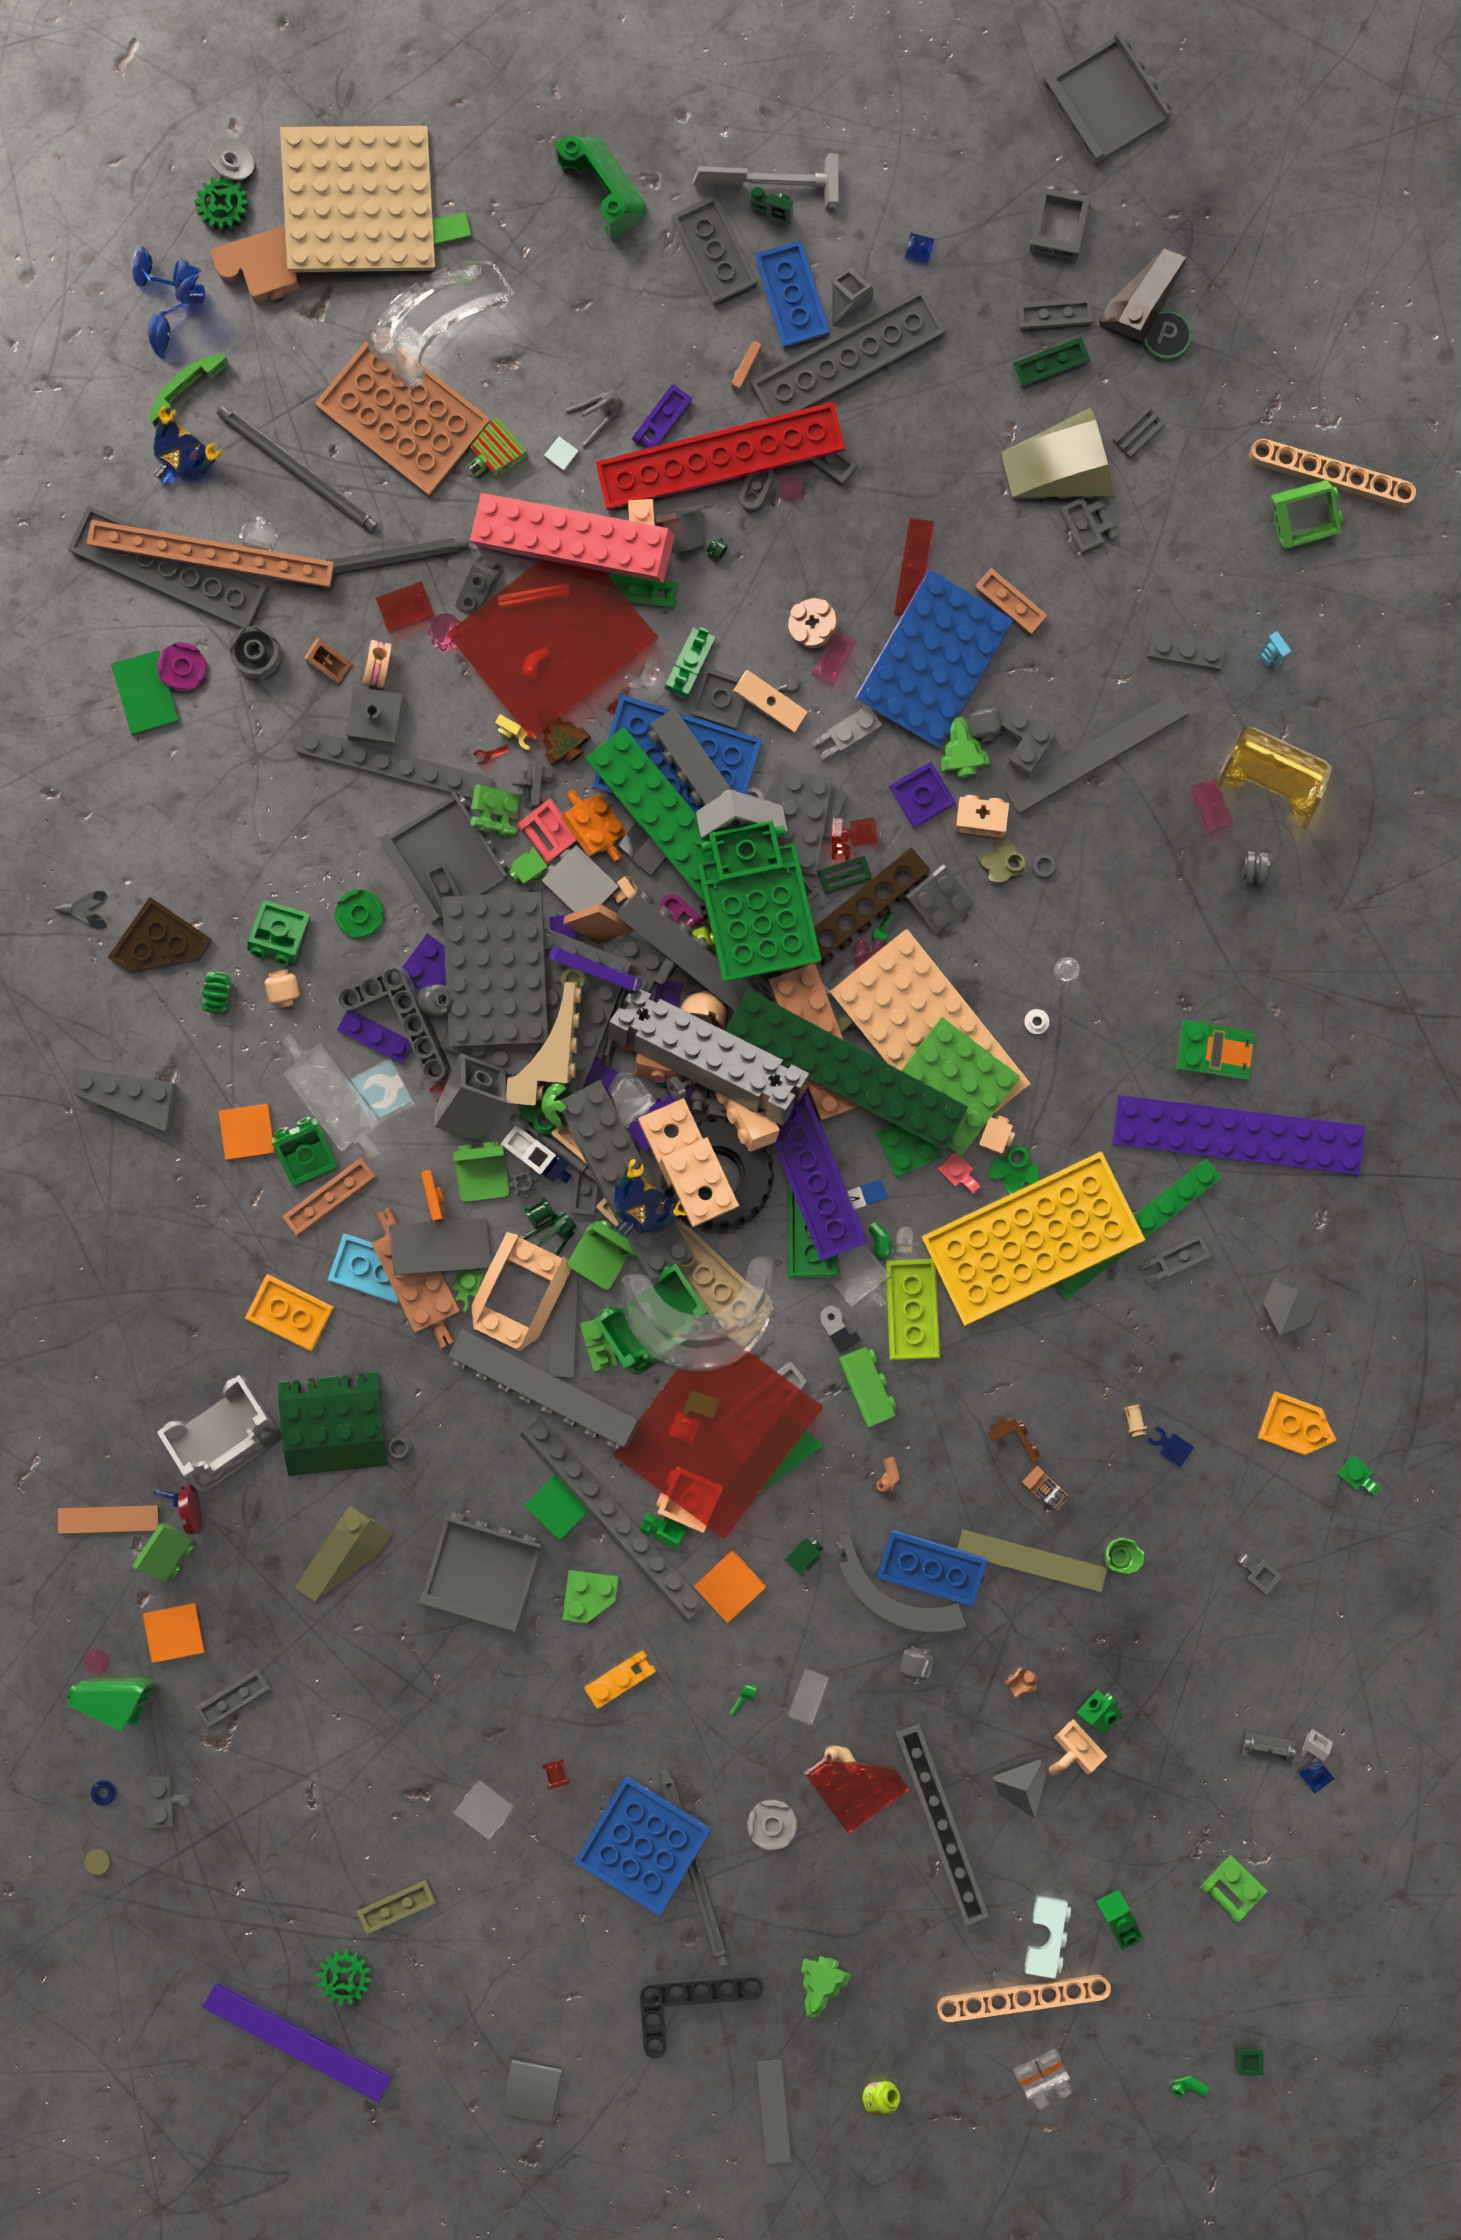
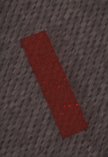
M916 518L909 519L894 615L902 616L925 576L934 521Z

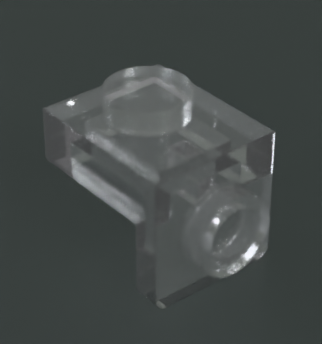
M648 656L640 678L626 674L624 680L628 683V687L639 692L642 689L648 691L651 681L657 680L661 667H658V659Z

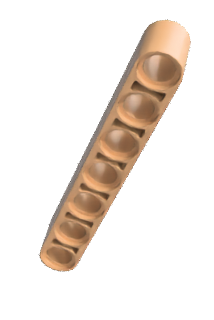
M1257 440L1249 453L1250 460L1257 466L1314 483L1328 480L1337 490L1394 507H1407L1416 495L1415 486L1408 481L1271 440ZM1259 447L1264 448L1268 456L1259 457L1255 450ZM1283 454L1288 455L1291 458V463H1281L1279 456ZM1306 461L1313 463L1315 470H1305L1303 463ZM1330 468L1335 469L1338 472V477L1335 479L1330 478L1326 470ZM1350 477H1360L1362 484L1358 486L1352 484ZM1374 483H1382L1385 486V492H1377L1374 489ZM1397 491H1407L1409 499H1401Z
M1090 1975L946 1996L939 2000L937 2011L942 2020L955 2022L1099 2001L1109 1996L1111 1987L1104 1976ZM1097 1981L1105 1983V1989L1100 1994L1092 1992V1985ZM1078 1985L1080 1987L1079 1995L1069 1997L1067 1995L1068 1987ZM1047 1988L1055 1990V1997L1050 2001L1042 1999V1993ZM1021 1992L1029 1993L1030 2001L1024 2005L1017 2002L1018 1994ZM999 1995L1005 1998L1003 2007L995 2008L992 2006V2000L995 1996ZM972 1999H977L981 2003L979 2010L975 2012L967 2009V2003ZM944 2004H954L956 2006L955 2012L952 2015L943 2014L942 2007Z

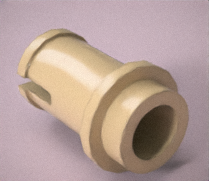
M1140 1405L1124 1408L1130 1428L1128 1433H1131L1132 1437L1146 1434L1145 1429L1147 1426H1144Z

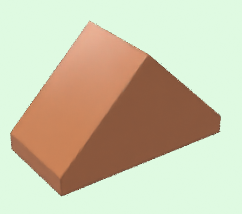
M319 638L315 640L304 657L307 665L337 684L341 682L352 665L351 662Z

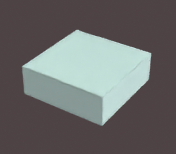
M559 436L545 453L544 457L564 472L579 451Z

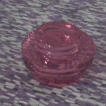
M788 474L780 478L777 489L783 498L794 499L801 493L802 483L797 476Z
M92 1649L84 1656L83 1664L88 1672L99 1674L107 1669L109 1658L103 1650Z

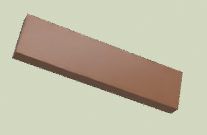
M361 1157L283 1215L282 1218L296 1237H298L377 1177Z
M159 1505L58 1508V1534L155 1531L159 1526Z

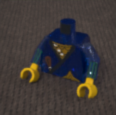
M165 405L158 413L160 419L155 430L153 442L154 456L161 463V466L153 475L165 484L173 473L181 480L186 478L192 479L206 474L214 464L215 458L223 456V449L215 453L214 447L217 443L209 444L206 447L174 420L171 423L170 420L177 415V411L174 409L169 416L166 413L167 405Z
M635 1159L629 1162V1171H625L615 1186L614 1204L616 1206L614 1212L622 1219L615 1230L624 1238H627L633 1229L640 1234L646 1231L654 1233L666 1229L677 1221L680 1215H686L685 1211L680 1207V1200L676 1208H673L675 1204L640 1176L643 1173V1164L638 1170L632 1168L635 1164Z

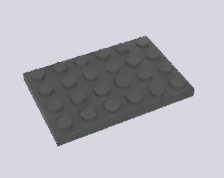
M542 892L442 897L446 988L449 990L451 1006L448 1011L449 1046L546 1042L549 1037Z

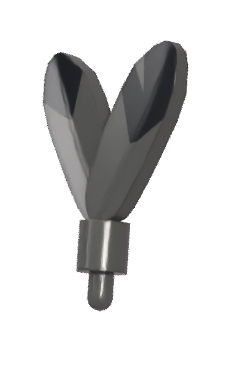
M94 891L78 899L72 905L61 904V907H54V911L61 912V914L72 913L73 916L92 927L104 928L106 923L103 918L88 909L101 903L106 897V893L104 891Z

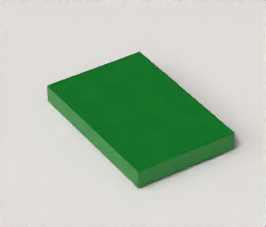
M159 650L111 663L131 735L179 722L170 688L162 683L157 673V661L160 656Z

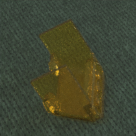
M1245 726L1236 740L1215 788L1220 790L1224 780L1231 784H1241L1248 778L1290 798L1289 805L1292 811L1297 815L1305 816L1301 828L1306 830L1322 799L1332 767L1328 762L1255 727Z

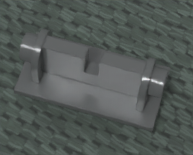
M1246 1731L1241 1756L1291 1766L1292 1759L1295 1757V1741Z

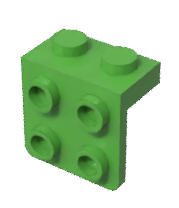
M498 1142L483 1143V1148L473 1149V1145L458 1146L459 1151H453L461 1201L470 1202L502 1198L509 1195L503 1145L498 1146Z
M597 1220L589 1224L571 1255L567 1266L601 1289L608 1290L614 1283L627 1258L635 1254L624 1233L620 1235L613 1230L614 1227L603 1220L599 1222Z

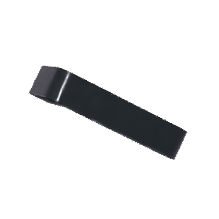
M748 1974L646 1983L640 1992L643 2046L646 2055L657 2059L666 2052L667 2040L664 2007L755 2000L763 1993L764 1987L761 1978L757 1975ZM747 1982H757L759 1990L753 1994L748 1993L745 1990ZM723 1983H730L734 1986V1991L731 1995H724L720 1992V1986ZM702 1984L708 1987L709 1993L707 1996L699 1997L695 1994L694 1990L698 1985ZM676 1986L682 1988L684 1991L683 1997L680 1999L672 1998L669 1993L671 1988ZM647 1989L657 1990L659 1997L655 2001L647 2000L644 1996ZM650 2014L658 2015L661 2020L660 2024L655 2027L648 2025L646 2021L647 2016ZM651 2040H659L662 2043V2049L658 2052L651 2051L648 2047V2043Z

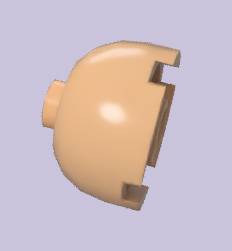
M711 991L692 994L682 1003L680 1009L724 1031L726 1030L728 1022L726 1005Z

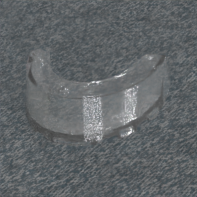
M484 260L463 261L459 264L460 267L450 270L449 266L432 273V279L424 282V284L419 285L417 282L409 287L381 312L375 320L378 324L376 328L369 330L367 342L369 343L368 348L371 353L405 386L413 388L421 384L426 374L421 366V359L426 349L432 345L436 337L447 332L449 327L457 321L473 313L486 309L502 308L514 294L495 262Z
M772 1256L753 1259L748 1265L745 1284L738 1297L724 1309L707 1315H691L673 1309L658 1296L648 1277L643 1274L623 1276L620 1282L625 1316L632 1333L653 1357L661 1362L678 1367V1369L711 1371L738 1361L757 1344L770 1319L773 1296Z

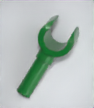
M891 911L888 912L882 924L871 936L878 946L889 937L884 930L894 916V913Z
M750 1684L743 1686L740 1697L730 1714L733 1716L737 1714L745 1698L754 1700L757 1691L756 1686Z

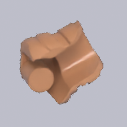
M1020 1667L1015 1672V1675L1010 1676L1005 1684L1018 1700L1024 1695L1031 1694L1037 1690V1677L1034 1672Z

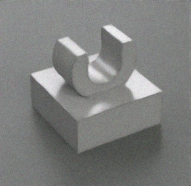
M1311 1729L1306 1736L1301 1756L1304 1757L1307 1752H1310L1314 1755L1312 1763L1316 1764L1319 1760L1324 1762L1330 1753L1333 1742Z

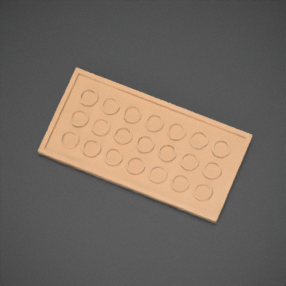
M905 929L829 991L883 1060L899 1070L903 1068L939 1018L943 1017L1021 1076L995 1112L1031 1084L908 929Z

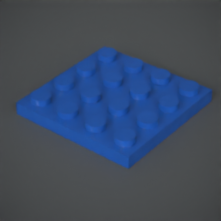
M625 1776L574 1863L660 1916L712 1828L629 1776Z

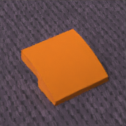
M732 1550L693 1587L728 1623L767 1586Z
M195 1603L142 1614L151 1663L204 1653Z

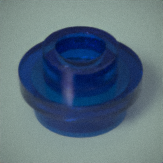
M101 1780L92 1786L91 1798L97 1805L106 1806L114 1801L116 1789L111 1782ZM101 1788L107 1789V1797L103 1798L100 1796L99 1791Z

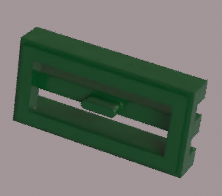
M865 856L817 871L825 895L872 880ZM862 863L863 867L825 879V874ZM865 872L866 876L828 888L827 884Z

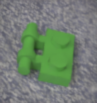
M481 784L475 785L471 809L479 811V816L471 818V826H475L478 830L484 832L494 831L497 835L503 837L507 835L515 836L517 829L510 826L508 821L509 819L517 820L521 795ZM491 814L498 816L497 822L491 821Z

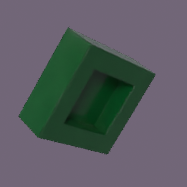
M1237 2049L1238 2076L1264 2075L1263 2049Z

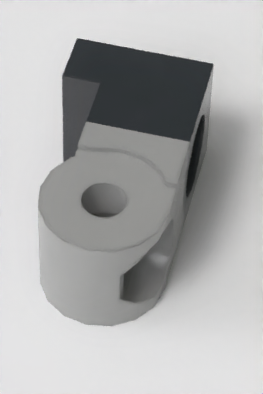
M828 1306L822 1310L820 1316L821 1323L839 1354L861 1341L856 1331L849 1334L842 1322V1314L838 1308Z

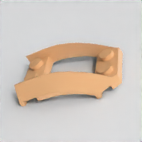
M507 1232L471 1306L474 1330L518 1352L539 1339L571 1272V1269L567 1266L568 1260L548 1252L518 1237L516 1234ZM507 1261L550 1281L529 1328L485 1307Z

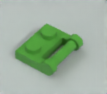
M1231 1855L1200 1886L1204 1893L1208 1892L1231 1915V1919L1236 1924L1243 1919L1246 1913L1267 1892ZM1219 1879L1243 1902L1239 1908L1215 1886Z

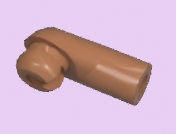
M895 1457L883 1459L886 1472L876 1485L877 1490L881 1493L892 1491L900 1479Z

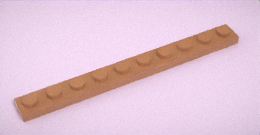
M91 520L87 545L92 547L328 588L331 587L335 565L334 562L95 520Z

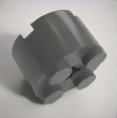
M259 625L239 629L230 641L229 651L231 660L242 675L260 680L270 676L278 668L281 661V648L273 633L267 628ZM259 648L260 654L252 657L250 651Z

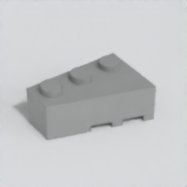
M735 790L723 792L721 796L696 811L701 838H709V833L773 820L774 827L784 825L785 832H788L782 805L736 792Z

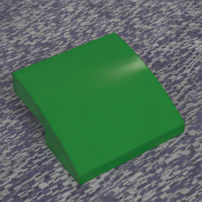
M556 1475L543 1485L524 1505L559 1540L588 1513Z

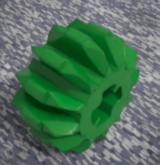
M217 971L206 974L201 1004L203 1011L213 1014L226 1011L231 978L228 974Z

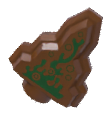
M545 707L537 712L539 726L545 733L543 739L547 749L545 756L551 766L562 760L569 764L584 753L581 747L591 736L583 727L577 728L571 721H562L557 713Z

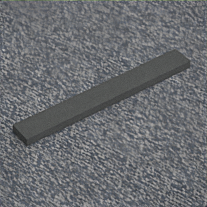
M1175 692L1010 789L1006 794L1018 814L1185 717L1188 715V712Z

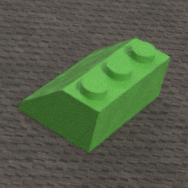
M867 1347L839 1357L838 1360L867 1428L894 1417V1411L898 1410L893 1396L887 1397L884 1390L888 1385L883 1373L878 1374L874 1365L878 1364L873 1349L868 1351Z

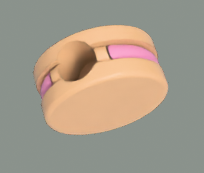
M371 641L363 685H377V688L381 689L384 687L392 647L390 643H385L384 645L382 642Z

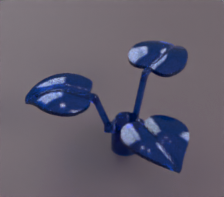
M137 245L132 261L134 282L138 286L143 287L149 279L175 286L176 299L181 302L179 305L161 311L159 315L157 313L152 314L149 321L148 338L150 345L160 358L165 359L164 354L170 339V325L165 316L181 308H188L189 303H203L205 288L202 284H196L202 270L193 266L187 260L180 259L175 264L173 271L174 281L154 277L150 273L153 261L149 251L144 246Z

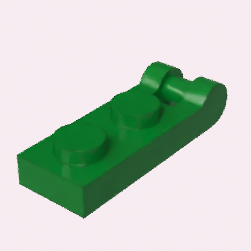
M610 574L607 600L673 609L676 608L674 596L675 592L678 591V583L665 580L662 583L631 576ZM658 589L665 590L664 598L657 597Z

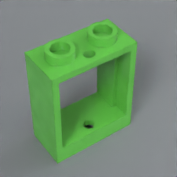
M1328 480L1270 496L1279 542L1285 549L1342 533L1340 524H1343L1344 520L1340 509L1337 510L1336 501H1339L1338 490ZM1324 494L1329 521L1291 531L1286 504Z

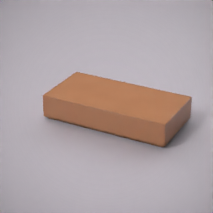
M756 341L751 343L732 381L733 391L741 392L761 352L760 343Z

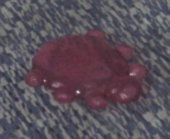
M448 613L439 614L435 618L431 617L429 622L432 625L431 629L428 630V634L434 637L431 643L433 645L438 644V649L441 651L447 650L448 646L455 647L456 643L454 640L461 638L459 628L463 626V623Z

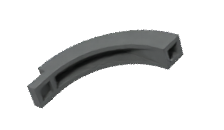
M850 1534L839 1536L841 1542H838L837 1546L841 1557H847V1561L838 1563L841 1572L856 1596L877 1615L898 1626L916 1631L944 1632L966 1627L958 1602L942 1607L922 1608L903 1604L884 1594L871 1582L861 1567Z

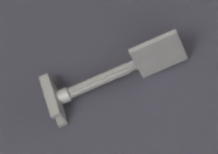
M829 153L825 160L824 173H815L814 175L748 174V168L698 167L693 179V185L742 187L743 182H750L753 184L814 186V188H824L825 208L835 209V203H838V154Z

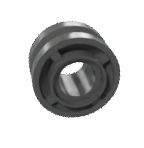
M1247 851L1242 868L1244 886H1251L1253 882H1256L1258 887H1265L1270 870L1268 853L1261 852L1256 857L1253 851Z

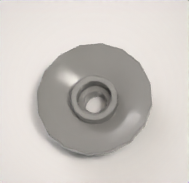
M227 138L218 139L210 145L207 151L211 167L227 179H245L251 175L254 169V159L250 151L243 144Z

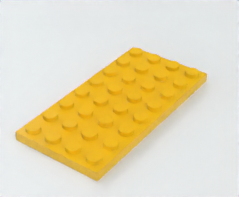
M1102 1151L922 1236L964 1327L1145 1242V1238Z

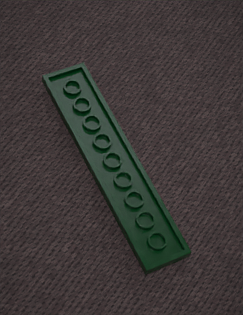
M749 989L745 992L725 1030L782 1059V1065L788 1068L794 1065L808 1072L810 1080L943 1151L949 1145L968 1109V1106Z

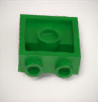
M263 900L247 941V950L251 951L250 953L256 958L262 959L268 956L274 958L276 963L287 966L289 963L295 964L310 920V913Z
M310 1117L304 1118L297 1122V1127L291 1130L288 1127L281 1128L274 1133L275 1137L271 1138L274 1149L292 1187L338 1167L317 1118L313 1120Z

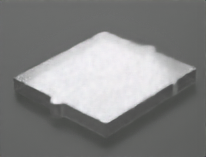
M478 1780L472 1790L464 1795L465 1799L454 1814L489 1840L499 1825L502 1826L504 1824L503 1820L514 1806L481 1780Z

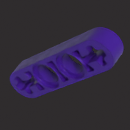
M552 946L548 956L552 960L639 992L643 982L638 977L556 946Z

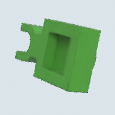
M476 1270L458 1271L452 1289L459 1291L458 1296L454 1300L455 1302L458 1300L464 1301L465 1307L463 1311L467 1312L469 1295L476 1297L484 1273Z

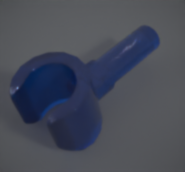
M154 1489V1495L173 1499V1507H179V1493H169Z

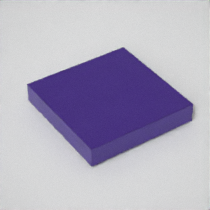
M932 761L889 785L890 791L913 829L956 805L955 800Z

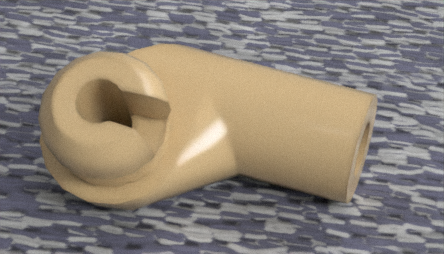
M830 1746L826 1749L824 1758L827 1762L843 1763L849 1774L859 1769L848 1748Z

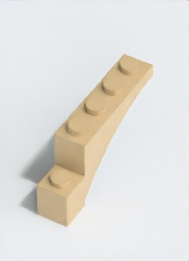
M565 982L559 1014L549 1037L533 1060L519 1074L507 1079L506 1103L537 1105L544 1095V1085H540L541 1081L568 1083L571 1081V1078L575 1077L576 1063H572V1055L577 1052L578 1038H574V1030L579 1027L580 1014L576 1013V1004L581 1002L582 989L577 988L578 982Z

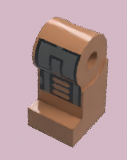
M1035 1466L1021 1482L1056 1513L1070 1498L1038 1466Z

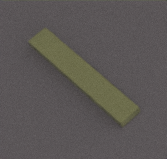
M963 1529L957 1549L987 1557V1562L1098 1592H1102L1108 1569Z

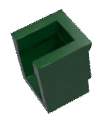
M805 1537L784 1559L803 1577L805 1568L809 1570L820 1559L818 1555L823 1547L814 1538L809 1541Z

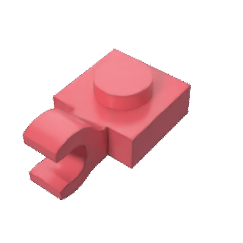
M956 1152L938 1168V1171L955 1187L961 1182L972 1194L980 1188V1185L968 1175L973 1168Z

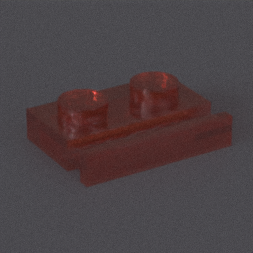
M422 581L376 598L388 633L435 616Z

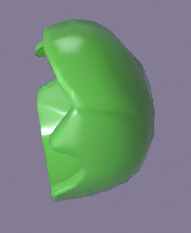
M1119 1538L1113 1540L1105 1549V1563L1114 1574L1128 1576L1138 1572L1144 1565V1551L1137 1546L1134 1540Z

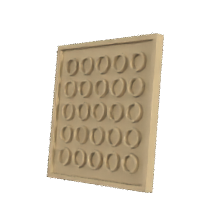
M427 126L280 127L287 272L427 271L435 269Z

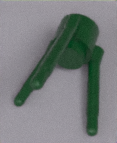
M562 1212L559 1216L555 1214L550 1220L527 1232L520 1238L526 1240L552 1225V1230L537 1243V1246L541 1247L555 1234L560 1238L564 1235L553 1254L558 1256L567 1241L575 1234L572 1230L577 1225L565 1212Z

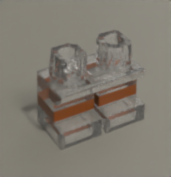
M1056 2048L1036 2058L1045 2077L1044 2080L1034 2060L1013 2069L1028 2099L1032 2100L1038 2110L1050 2104L1045 2092L1052 2088L1055 2089L1059 2099L1071 2094L1068 2083L1070 2079Z

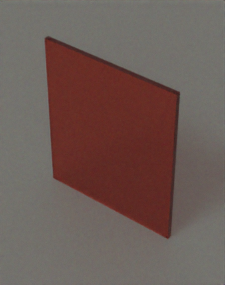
M543 559L535 563L446 633L448 638L452 640L531 739L659 639L658 635L653 632L604 571Z
M711 1324L639 1419L641 1423L628 1448L621 1446L619 1450L616 1449L613 1455L725 1540L824 1407L720 1330L717 1325Z

